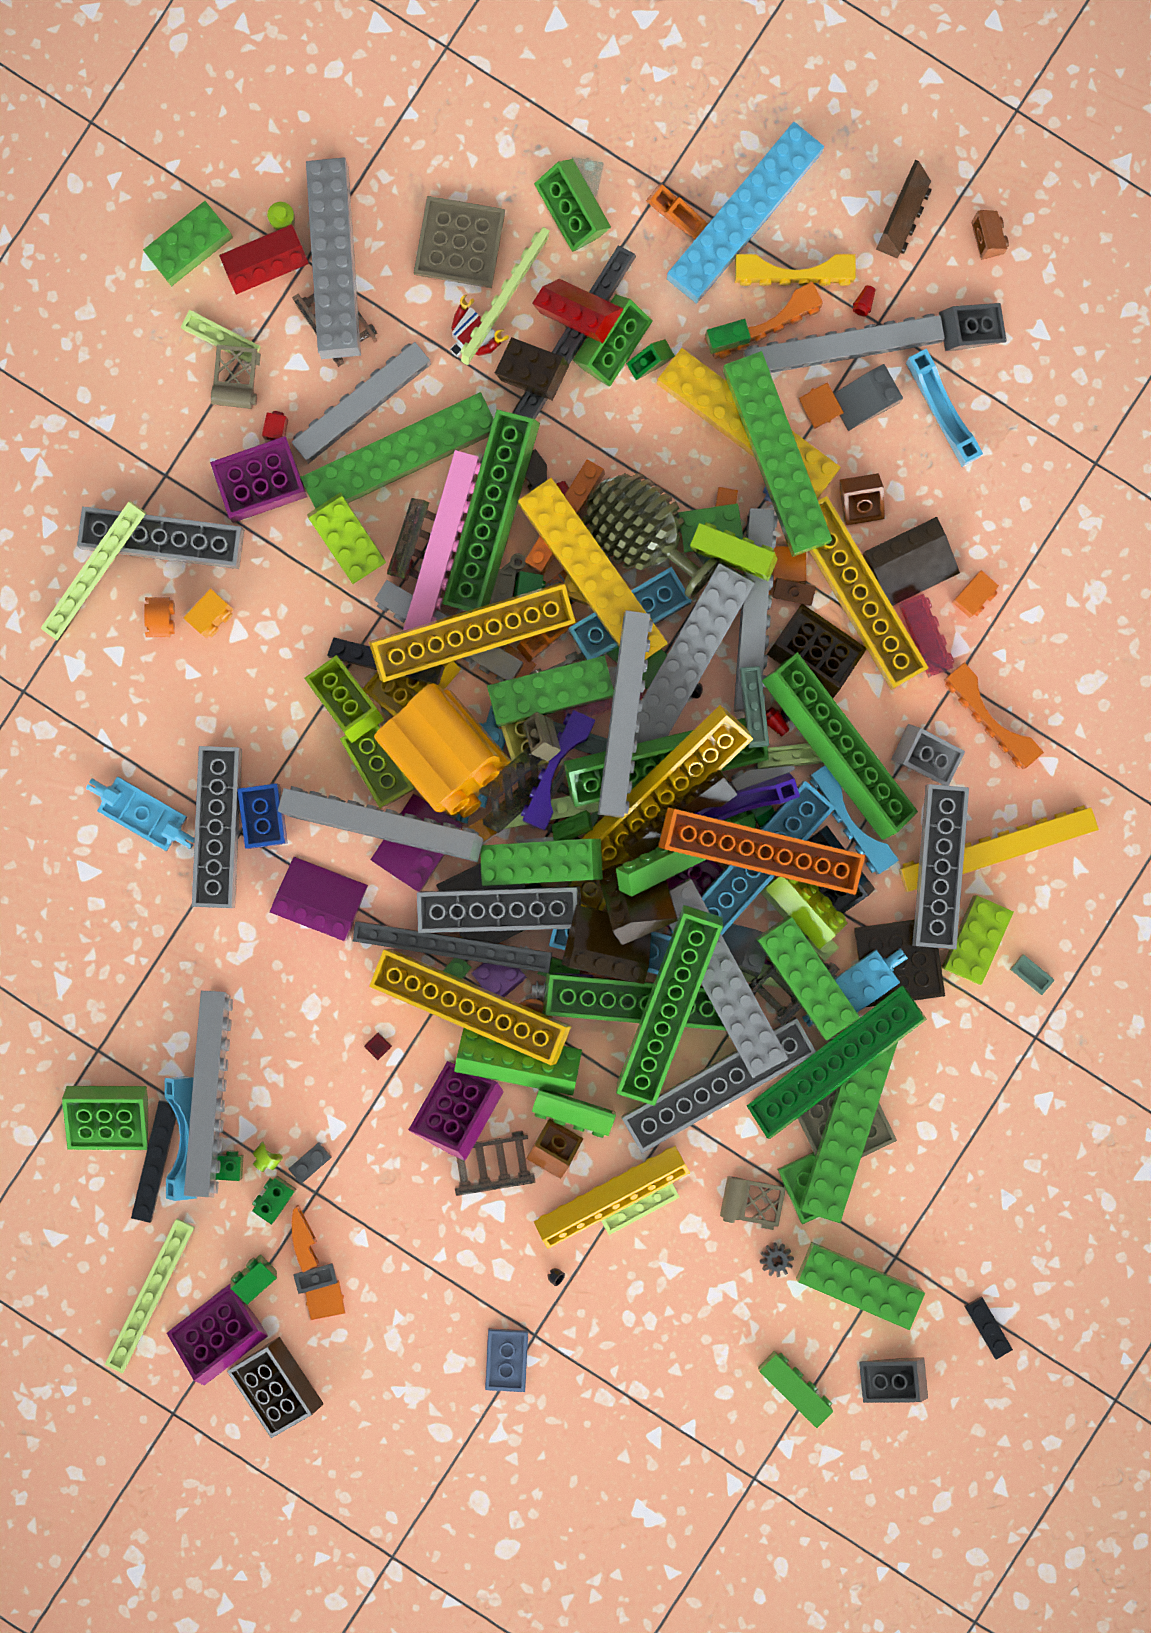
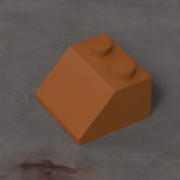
M994 210L977 211L971 224L981 260L1005 254L1008 249L1007 247H1009L1008 237L1004 236L1002 230L1004 228L1002 216L999 217L998 211Z
M879 473L840 479V497L845 525L885 519L884 486Z
M548 1119L526 1159L561 1179L569 1168L583 1138L560 1124L554 1123L553 1120Z

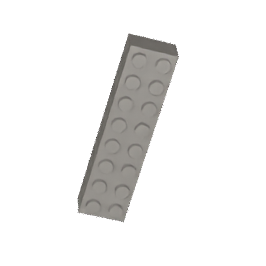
M82 506L77 546L82 550L95 551L122 511ZM145 515L118 554L240 569L245 530L241 526Z
M199 746L192 907L235 908L240 812L237 789L241 788L242 749L239 747Z
M925 785L912 946L957 948L969 787Z
M580 886L417 892L418 933L570 929L576 905L581 906Z

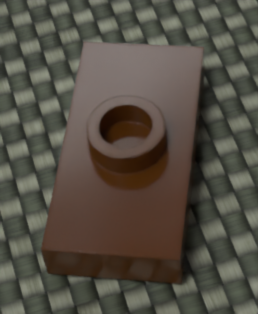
M777 577L772 597L812 606L816 586Z

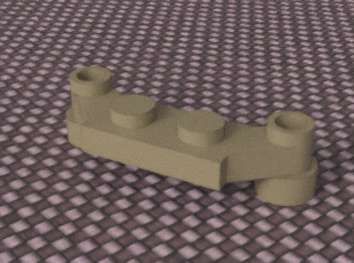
M520 553L512 555L510 562L502 569H499L490 604L512 598L516 573L526 565L524 555ZM520 560L522 564L517 566L515 561Z

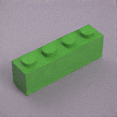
M773 1351L758 1367L759 1372L813 1426L818 1428L834 1412L831 1407L833 1403L825 1395L821 1397L816 1392L818 1388L811 1381L807 1383L802 1378L804 1374L796 1366L792 1368L788 1364L789 1359L783 1353L778 1355Z

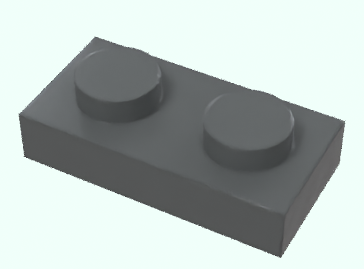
M318 1142L288 1170L302 1184L331 1159L332 1156Z
M333 1263L293 1274L298 1294L338 1283Z

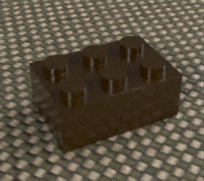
M511 337L494 373L504 383L553 401L569 368V364L563 356Z

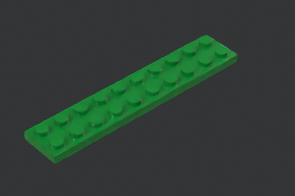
M901 986L746 1106L766 1138L771 1139L926 1021L927 1018L907 989Z

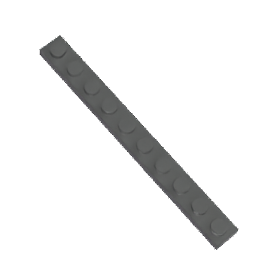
M618 245L589 293L609 301L636 258L635 253ZM567 327L552 353L563 356L567 363L570 364L587 336ZM527 391L514 413L536 419L548 399Z
M360 921L355 922L353 942L545 973L550 972L553 953L435 933H418L416 930Z

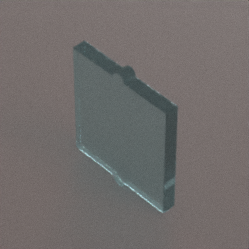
M572 157L594 197H597L604 163L590 160V158Z

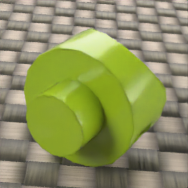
M276 202L268 209L267 217L274 229L279 230L291 224L294 226L295 214L289 204Z
M263 1141L253 1152L256 1158L253 1165L261 1172H264L267 1167L274 1170L283 1159L280 1153L276 1154L267 1151Z

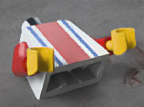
M467 294L460 298V305L454 314L451 327L453 331L452 337L457 342L450 348V351L457 358L461 355L460 351L465 343L469 344L472 338L470 336L474 328H479L482 323L481 317L471 307L468 309L474 303V298L467 303L465 300ZM491 329L475 355L491 354L502 341L509 339V335L502 338L501 332L504 329H499L496 332Z

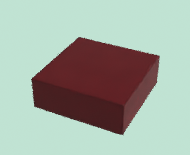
M378 1032L364 1047L378 1061L392 1045Z

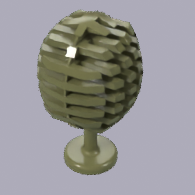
M624 473L600 482L593 488L586 502V505H588L587 515L583 517L582 522L584 525H590L588 530L601 549L605 548L603 550L607 557L614 556L612 560L617 565L625 562L622 568L628 570L634 566L636 569L643 570L656 564L659 565L669 558L692 577L685 589V596L691 599L699 593L711 579L720 561L716 558H711L699 568L677 550L680 541L678 529L685 522L682 517L679 519L676 517L678 514L677 510L680 509L677 502L675 501L670 504L669 502L672 501V497L667 493L662 494L663 489L659 486H654L653 481L649 478L642 480L644 479L643 474L637 473L630 476Z

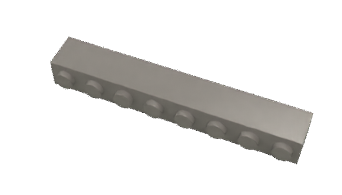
M416 342L405 345L401 349L402 353L397 357L392 356L389 358L381 370L379 368L374 370L370 374L371 378L366 382L361 381L355 386V391L350 395L347 393L342 396L339 404L335 407L330 406L325 410L323 417L314 419L308 425L309 428L304 432L300 431L293 437L294 440L291 443L308 464L431 365L430 359Z
M386 579L374 600L378 603L376 607L386 613L388 610L395 613L394 618L404 623L413 595ZM436 610L434 617L440 620L448 616ZM499 647L462 658L470 664L473 661L480 665L478 669L488 675L491 671L497 675L495 679L500 682L516 678L524 665L522 661Z

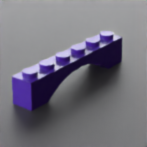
M575 710L572 711V714L568 713L563 722L566 727L563 732L559 731L557 735L561 749L560 752L548 761L549 764L546 769L542 768L538 779L541 780L538 788L534 786L529 796L532 798L529 806L525 805L521 816L524 817L523 822L543 831H546L553 815L550 791L555 770L569 751L587 741L595 724V719Z
M788 772L736 791L737 796L722 807H710L692 813L724 820L751 809L785 803L799 798L800 794L795 778Z

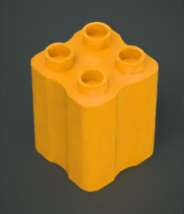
M434 683L424 687L374 735L379 745L436 812L446 811L448 815L455 816L460 814L463 818H466L480 807L482 802L478 799V796L488 786L492 791L498 790L511 777L507 770L511 767L512 761L451 690H442L439 685Z

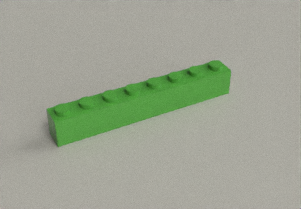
M749 810L722 820L756 829L755 814ZM657 847L655 850L642 854L640 857L625 862L622 866L616 868L619 890L634 896L706 859Z

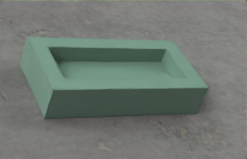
M1024 954L1021 955L1010 969L1040 995H1043L1054 982L1051 976Z

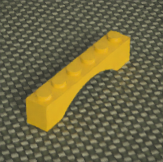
M736 254L735 283H740L741 286H749L751 283H759L761 286H769L771 283H779L781 286L799 283V285L804 286L811 282L819 283L820 286H828L831 283L848 286L854 283L856 278V254H835L828 261L818 266L801 270L783 269L774 266L756 254Z

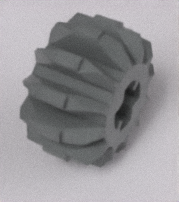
M776 1242L773 1243V1249L766 1245L768 1253L761 1251L760 1254L765 1258L759 1260L760 1264H765L762 1267L763 1271L769 1270V1276H772L775 1271L777 1277L781 1276L780 1271L787 1275L788 1272L785 1268L792 1269L793 1265L789 1261L794 1260L793 1256H788L791 1253L790 1248L784 1250L785 1245L782 1243L778 1249ZM779 1255L781 1262H776V1264H774L772 1258H777V1256Z

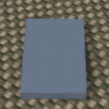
M488 1328L485 1390L525 1392L528 1330Z

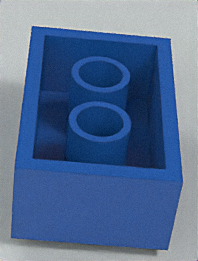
M280 784L237 789L245 849L288 844L284 814L278 812L282 796Z

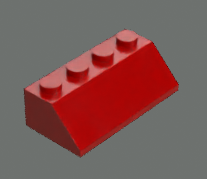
M292 224L219 255L236 295L309 264Z
M560 278L542 286L532 303L540 314L601 343L605 341L623 311V308Z

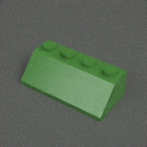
M573 159L558 161L534 183L572 252L600 238L611 228Z
M615 294L611 303L623 308V311L605 341L601 343L587 337L573 359L585 372L609 387L653 322L631 299Z
M538 1089L532 1108L535 1117L545 1120L546 1117L554 1119V1123L563 1126L569 1123L573 1125L575 1130L584 1132L587 1129L593 1131L592 1135L603 1138L604 1135L609 1136L616 1117V1112L542 1089Z

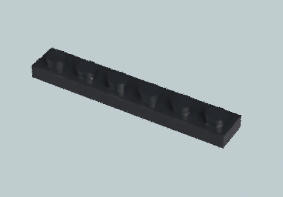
M333 637L327 654L329 658L337 655L343 662L377 670L370 646ZM438 665L402 677L439 685L445 667Z
M159 1100L131 1215V1219L151 1223L176 1122V1115L167 1101Z

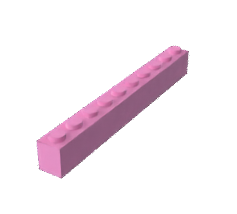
M457 450L454 452L403 631L437 621V618L434 616L436 609L440 610L443 598H440L441 592L446 590L448 579H446L447 571L452 570L454 560L451 557L453 551L457 552L459 540H457L458 533L463 531L465 521L462 519L464 513H468L470 506L468 498L474 492L476 482L473 481L475 474H479L481 467L478 456Z

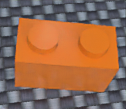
M981 570L952 603L969 618L974 614L978 616L984 610L983 604L986 600L991 601L998 594L996 589L999 585Z

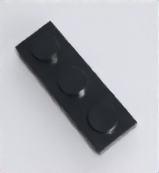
M982 1296L964 1306L995 1360L1013 1350Z

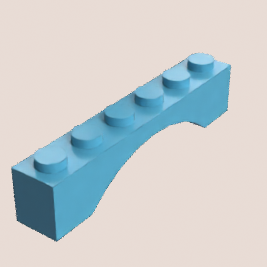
M927 348L909 357L906 365L961 467L980 458L983 452L975 437L965 426L952 405Z
M825 765L809 775L811 778L809 782L815 790L819 789L823 797L836 807L833 810L832 816L838 824L840 822L845 827L843 832L849 840L853 839L856 843L854 848L857 853L865 855L868 861L865 864L871 873L880 874L899 861L888 844L869 837L852 821L843 801L842 787Z
M189 1076L165 1078V1099L171 1105L176 1115L180 1134L177 1158L172 1170L166 1177V1199L173 1201L197 1199V1197L184 1196L194 1077Z

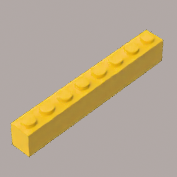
M675 1145L672 1148L665 1149L655 1157L648 1158L644 1163L631 1167L627 1172L611 1178L608 1182L594 1187L584 1195L577 1196L569 1203L558 1206L554 1211L541 1215L533 1222L543 1243L549 1249L690 1174Z

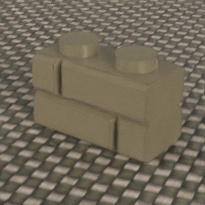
M538 712L531 715L524 722L531 754L549 761L561 750L553 720L547 716L544 717V715Z

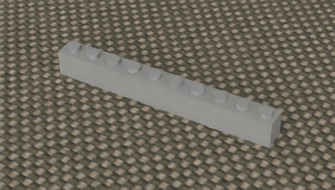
M926 314L921 319L909 317L903 319V322L896 323L892 320L883 323L884 325L881 326L869 324L864 326V329L857 330L856 327L845 329V332L842 333L830 331L825 333V336L819 337L817 334L806 336V339L798 340V338L787 339L785 343L778 344V341H773L763 347L751 345L744 350L743 357L762 351L770 373L939 344L943 342L945 337L941 316Z
M626 610L623 616L598 815L622 818L624 813L628 814L629 801H626L627 793H631L632 781H629V775L633 773L635 761H631L632 753H636L637 741L634 740L635 732H639L640 721L637 720V713H641L642 700H639L640 692H644L645 680H642L643 672H646L648 660H645V652H649L650 640H647L648 632L652 631L653 620H650V614Z

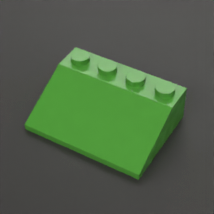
M66 1086L62 1097L67 1150H147V1086Z

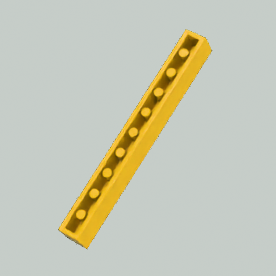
M1085 805L1073 808L1074 812L1066 814V811L1054 814L1055 818L1047 820V817L1036 820V825L1030 827L1027 823L1017 826V831L1011 833L1009 830L997 833L998 837L993 839L987 836L978 839L979 843L974 845L971 842L965 843L962 874L1098 831L1099 828L1092 807L1085 808ZM913 860L903 863V868L898 869L906 892L917 889L919 863L915 864Z

